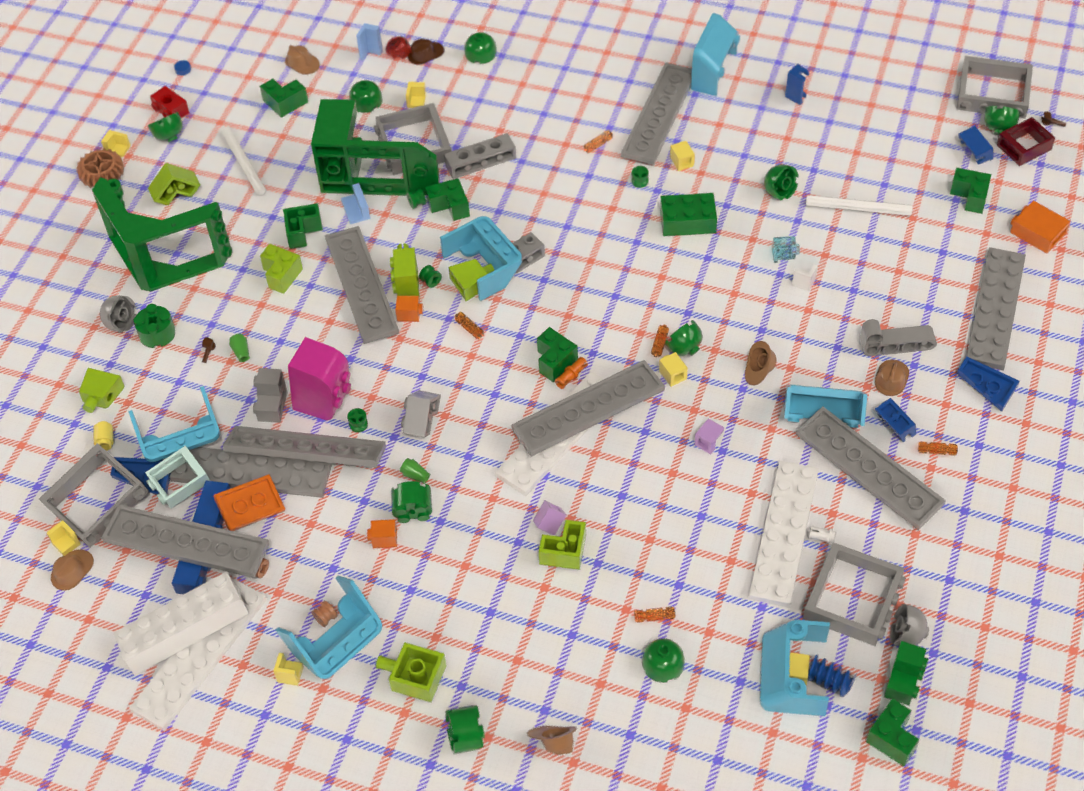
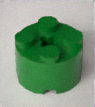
M149 304L133 319L139 339L146 347L166 346L175 337V326L171 314L162 306Z
M408 481L397 484L395 490L394 487L391 489L392 515L398 518L399 523H408L410 519H418L419 521L430 519L432 497L431 487L428 484L421 486L420 482Z
M477 705L445 711L446 722H450L448 723L447 734L453 754L483 748L482 738H484V729L482 725H478L480 715Z

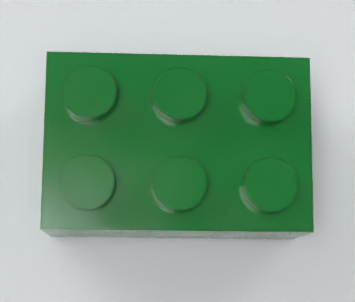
M714 193L660 196L663 236L716 233L717 213Z

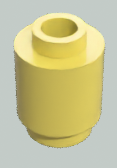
M100 421L93 426L94 445L98 443L106 451L112 448L114 443L113 426L110 423Z

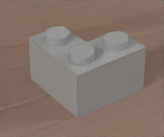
M259 368L258 374L254 376L253 381L254 387L257 388L258 398L257 402L253 404V413L256 414L259 422L281 423L288 393L282 369Z
M418 390L406 397L404 401L406 413L401 421L404 434L424 438L430 435L432 418L438 413L441 394Z

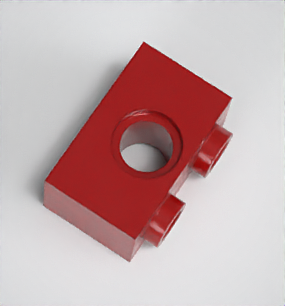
M167 86L150 95L152 108L156 112H160L164 118L176 112L179 113L181 118L190 113L187 101Z

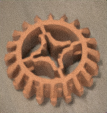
M97 148L94 152L85 153V157H81L80 161L77 162L76 168L81 182L85 186L88 185L89 188H92L100 177L107 180H120L121 175H123L124 165L122 158L116 151L113 152L111 149L106 150L105 148L99 150Z

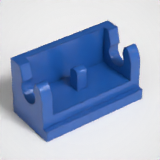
M798 63L788 72L785 97L801 105L803 103L802 97L806 98V93L803 91L806 78L802 73L809 76V71Z
M976 126L958 134L959 139H961L960 142L969 148L978 164L993 160V147Z
M889 398L875 408L877 415L886 421L898 434L902 442L906 441L905 437L908 434L911 437L916 435V424L892 398Z

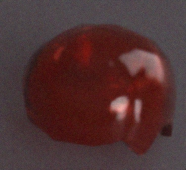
M395 36L389 39L385 50L387 55L393 59L397 56L404 59L410 55L411 45L406 38Z

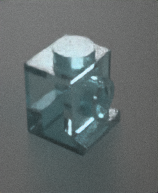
M795 236L773 237L772 253L774 263H778V260L795 259L796 255L800 254V246L796 244Z

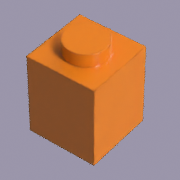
M397 296L395 308L397 322H419L420 314H423V303H420L419 296Z
M395 519L371 521V529H367V539L372 542L373 548L397 547Z

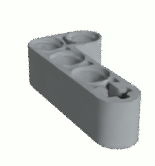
M870 319L863 323L860 334L861 344L866 356L927 351L935 348L937 345L933 328L929 325L881 330L879 321Z

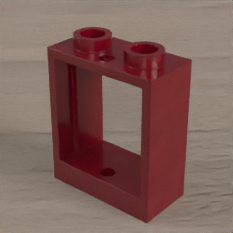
M1031 117L1001 132L997 146L1016 164L1021 166L1052 150L1055 137ZM1029 134L1039 144L1026 150L1016 139Z

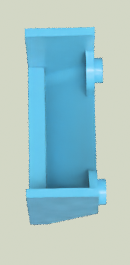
M712 13L694 49L692 59L691 90L717 96L718 81L720 78H723L725 73L723 62L728 53L737 54V45L740 42L738 31L720 14Z
M480 216L440 237L442 256L444 258L457 251L468 257L480 253L488 264H492L495 271L477 280L480 301L506 288L522 263L520 251L495 223L486 216Z
M787 384L784 418L788 419L787 421L799 422V419H810L820 408L825 407L844 423H847L849 427L858 428V424L865 426L868 394L855 390Z
M204 386L200 387L209 415L200 418L196 426L161 438L154 435L142 437L133 411H128L141 451L147 461L156 462L168 458L184 446L191 450L214 442L219 438V427Z
M339 575L335 579L346 593L338 602V611L342 618L312 644L306 637L299 636L296 638L290 631L279 627L275 629L291 653L314 675L321 679H328L334 675L382 630L381 620L352 579Z
M792 620L764 634L760 704L764 710L769 712L826 716L829 697L807 695V687L804 681L799 678L789 677L790 641L826 643L830 622Z

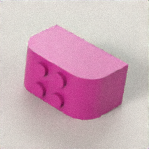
M305 337L288 364L292 409L323 420H331L337 409L341 407L345 395L351 389L349 381L351 373L349 372L348 360L339 350Z

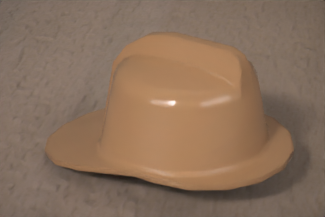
M302 45L289 46L287 57L285 58V64L288 67L306 75L313 74L320 68L319 60L310 54L306 47Z
M764 341L754 343L749 350L745 370V379L749 385L754 386L761 383L766 375L776 366V355Z
M886 360L881 363L875 377L876 389L886 396H895L903 392L909 377L908 367L898 360Z
M81 549L71 551L67 555L58 558L53 565L51 573L52 585L62 591L76 587L93 566L94 559L92 554Z
M540 726L529 730L527 736L533 739H540L549 753L556 755L570 754L573 752V732L577 728L575 726Z

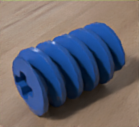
M818 655L814 657L808 671V680L810 682L816 678L817 685H821L824 682V688L829 689L832 686L833 693L840 689L841 697H844L850 691L857 676L855 674L851 678L850 670L842 674V666L834 670V662L826 666V658L818 662Z

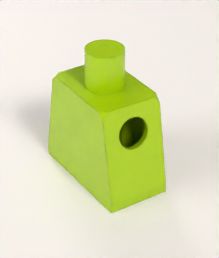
M476 259L448 267L450 280L465 301L478 294L477 280L495 271L491 263L482 267Z
M88 368L79 390L81 399L84 402L83 409L88 413H93L96 406L105 409L109 408L125 387L121 376Z

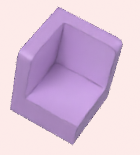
M708 418L695 434V446L712 454L715 450L716 440L723 433L724 427Z
M544 500L533 522L537 528L555 535L566 514L562 508Z

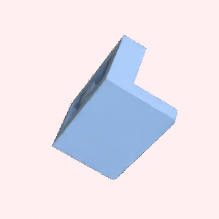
M364 23L356 36L360 60H364L368 53L381 55L383 52L379 26Z
M359 183L352 185L353 195L341 198L350 224L370 219L369 208Z

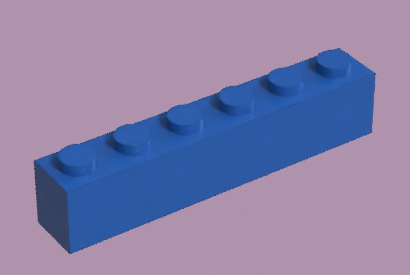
M205 481L192 522L223 529L224 520L213 496L231 489L229 483ZM179 560L172 580L175 593L186 594L206 583L207 571H210L211 568Z

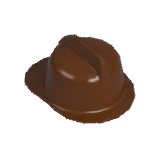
M418 39L412 43L407 58L412 64H424L442 56L445 48L440 43L432 42L429 39Z

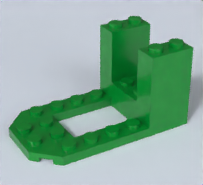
M342 99L320 100L311 148L321 193L354 194L352 185L359 183L365 195L407 196V192H415L418 188H421L424 195H426V186L440 182L437 155L418 142L362 140V137H353L357 117L356 101ZM362 158L401 159L404 179L358 177Z

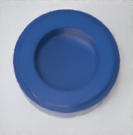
M186 60L176 62L174 64L176 74L183 76L190 73V63Z

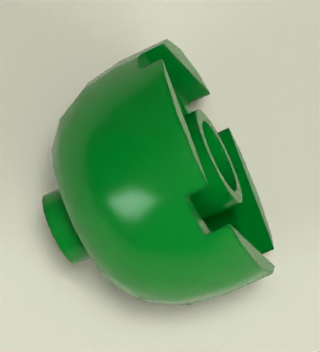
M477 32L470 35L466 40L464 52L466 59L471 63L476 61L480 62V64H485L495 58L497 48L492 36L487 33Z
M369 80L356 82L349 92V100L356 101L357 112L374 111L373 108L377 106L379 108L383 102L380 88L376 83Z
M988 106L985 109L984 121L986 126L994 131V134L999 135L1001 132L1018 124L1020 112L1018 109L1003 106V108L997 109V106Z
M176 112L147 126L155 138L171 142L178 138L177 135L181 132L183 123L179 113Z
M784 164L775 165L768 170L764 180V187L769 195L778 200L789 199L797 189L796 177L799 178V174L792 166Z
M694 320L691 321L692 325L689 326L686 323L670 336L672 338L670 342L665 341L664 344L672 353L676 352L678 356H685L687 354L692 356L700 350L698 346L702 342L703 335L700 327Z
M665 638L656 639L649 643L642 657V666L646 675L652 680L666 683L674 678L677 679L683 672L685 658L681 647L676 642Z

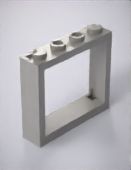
M965 56L957 109L985 113V109L988 106H997V109L1005 106L1018 109L1020 112L1019 118L1026 119L1033 65ZM976 74L1025 81L1023 102L965 94L967 75Z
M434 103L375 117L377 125L374 126L375 133L379 134L378 141H388L385 134L386 130L430 120L441 149L431 151L437 155L438 164L445 163L444 154L452 151ZM386 159L387 167L392 170L393 175L403 173L401 159Z
M97 443L51 486L39 500L61 521L63 520L91 548L103 536L118 505L132 508L138 501L144 498L148 490L142 482ZM104 461H107L133 487L83 533L56 507Z
M833 542L805 607L803 619L807 621L830 622L829 629L876 646L878 639H883L886 628L883 627L884 623H889L893 611L890 608L892 605L896 606L900 595L897 593L898 588L902 589L906 577L903 576L905 568ZM837 559L893 579L874 629L817 608Z

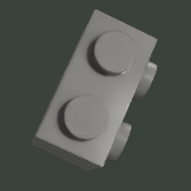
M532 232L512 243L522 255V263L515 272L516 274L545 257L544 244Z

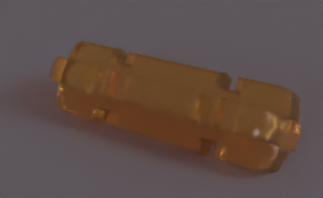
M606 130L603 132V135L600 134L592 139L591 143L587 142L584 144V150L587 153H591L594 149L605 144L606 141H610L613 138V133L610 130Z
M463 312L455 315V321L461 324L470 334H473L472 336L476 339L484 336V331L477 327L478 325L469 317H466Z
M665 324L658 327L651 354L656 358L657 356L661 357L669 332V328Z
M920 441L918 452L940 455L949 453V455L955 456L958 452L957 444L949 443V445H946V443L936 442L927 444V442Z
M671 606L665 607L666 609L661 607L646 609V611H643V609L635 610L634 619L637 623L644 622V620L648 622L664 620V618L674 619L676 615L675 608Z

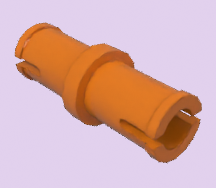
M579 357L571 366H567L564 370L565 372L555 379L556 385L564 389L571 380H575L578 374L588 366L587 361L583 357Z

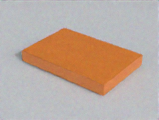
M270 474L213 496L229 531L238 530L285 511V507Z

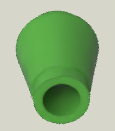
M243 334L231 336L229 346L239 362L248 361L250 357L247 338Z
M407 458L400 468L403 476L424 484L430 477V473L414 459Z

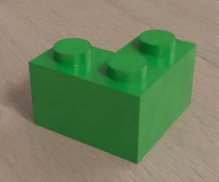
M275 79L260 85L263 101L281 118L308 103L306 88L297 79L283 87Z
M956 167L950 195L967 198L965 211L982 214L992 174Z
M459 178L425 187L427 203L431 213L449 209L453 221L470 217L469 202Z
M318 203L283 209L286 236L290 249L307 246L306 233L323 230Z
M548 327L537 337V349L542 354L538 359L539 373L550 381L555 382V379L565 372V368L571 366L578 359V346L551 327Z
M904 641L900 642L884 698L890 700L893 698L899 703L910 706L912 698L917 699L920 687L916 686L917 680L922 681L929 659L925 657L927 649Z
M892 698L869 730L866 743L905 767L915 753L920 739L903 729L909 721L912 710Z

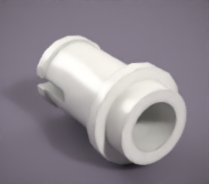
M811 526L809 539L825 541L827 544L835 541L836 531H833L832 528L828 530Z

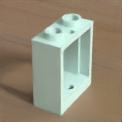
M186 446L145 472L149 478L146 481L152 491L156 489L159 492L156 496L163 505L167 503L170 509L204 487L205 481H210L206 472ZM186 462L197 477L168 496L158 481Z

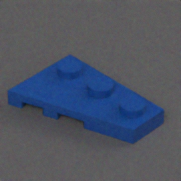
M969 357L965 358L957 372L962 379L1001 412L1020 382Z
M114 457L142 482L149 493L159 494L156 489L152 491L146 481L149 478L145 472L163 460L149 462L142 458ZM112 467L110 473L112 478L132 485ZM171 472L158 481L166 494Z

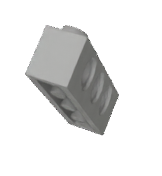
M506 133L445 153V166L452 179H456L516 159V146L509 134Z

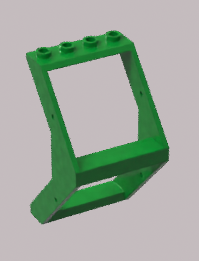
M100 177L92 189L109 239L141 290L151 292L223 267L228 257L232 255V247L230 246L229 236L227 235L226 225L223 221L222 211L218 202L160 220L128 213L105 178ZM206 223L214 253L177 266L151 259L146 242Z

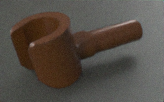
M1048 111L1044 112V117H1041L1044 125L1053 123L1066 126L1065 122L1052 118V114Z
M205 337L202 342V346L206 348L202 359L203 363L207 362L209 353L216 347L213 339Z

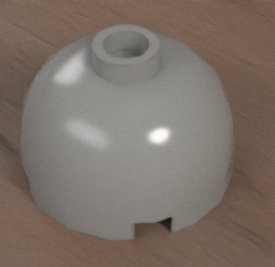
M116 295L109 297L102 303L100 308L101 322L106 328L115 332L130 330L134 325L133 319L137 315L134 314L135 303L128 296Z
M902 604L894 615V618H897L896 624H891L890 642L896 646H900L901 641L917 646L929 634L927 619L920 609Z

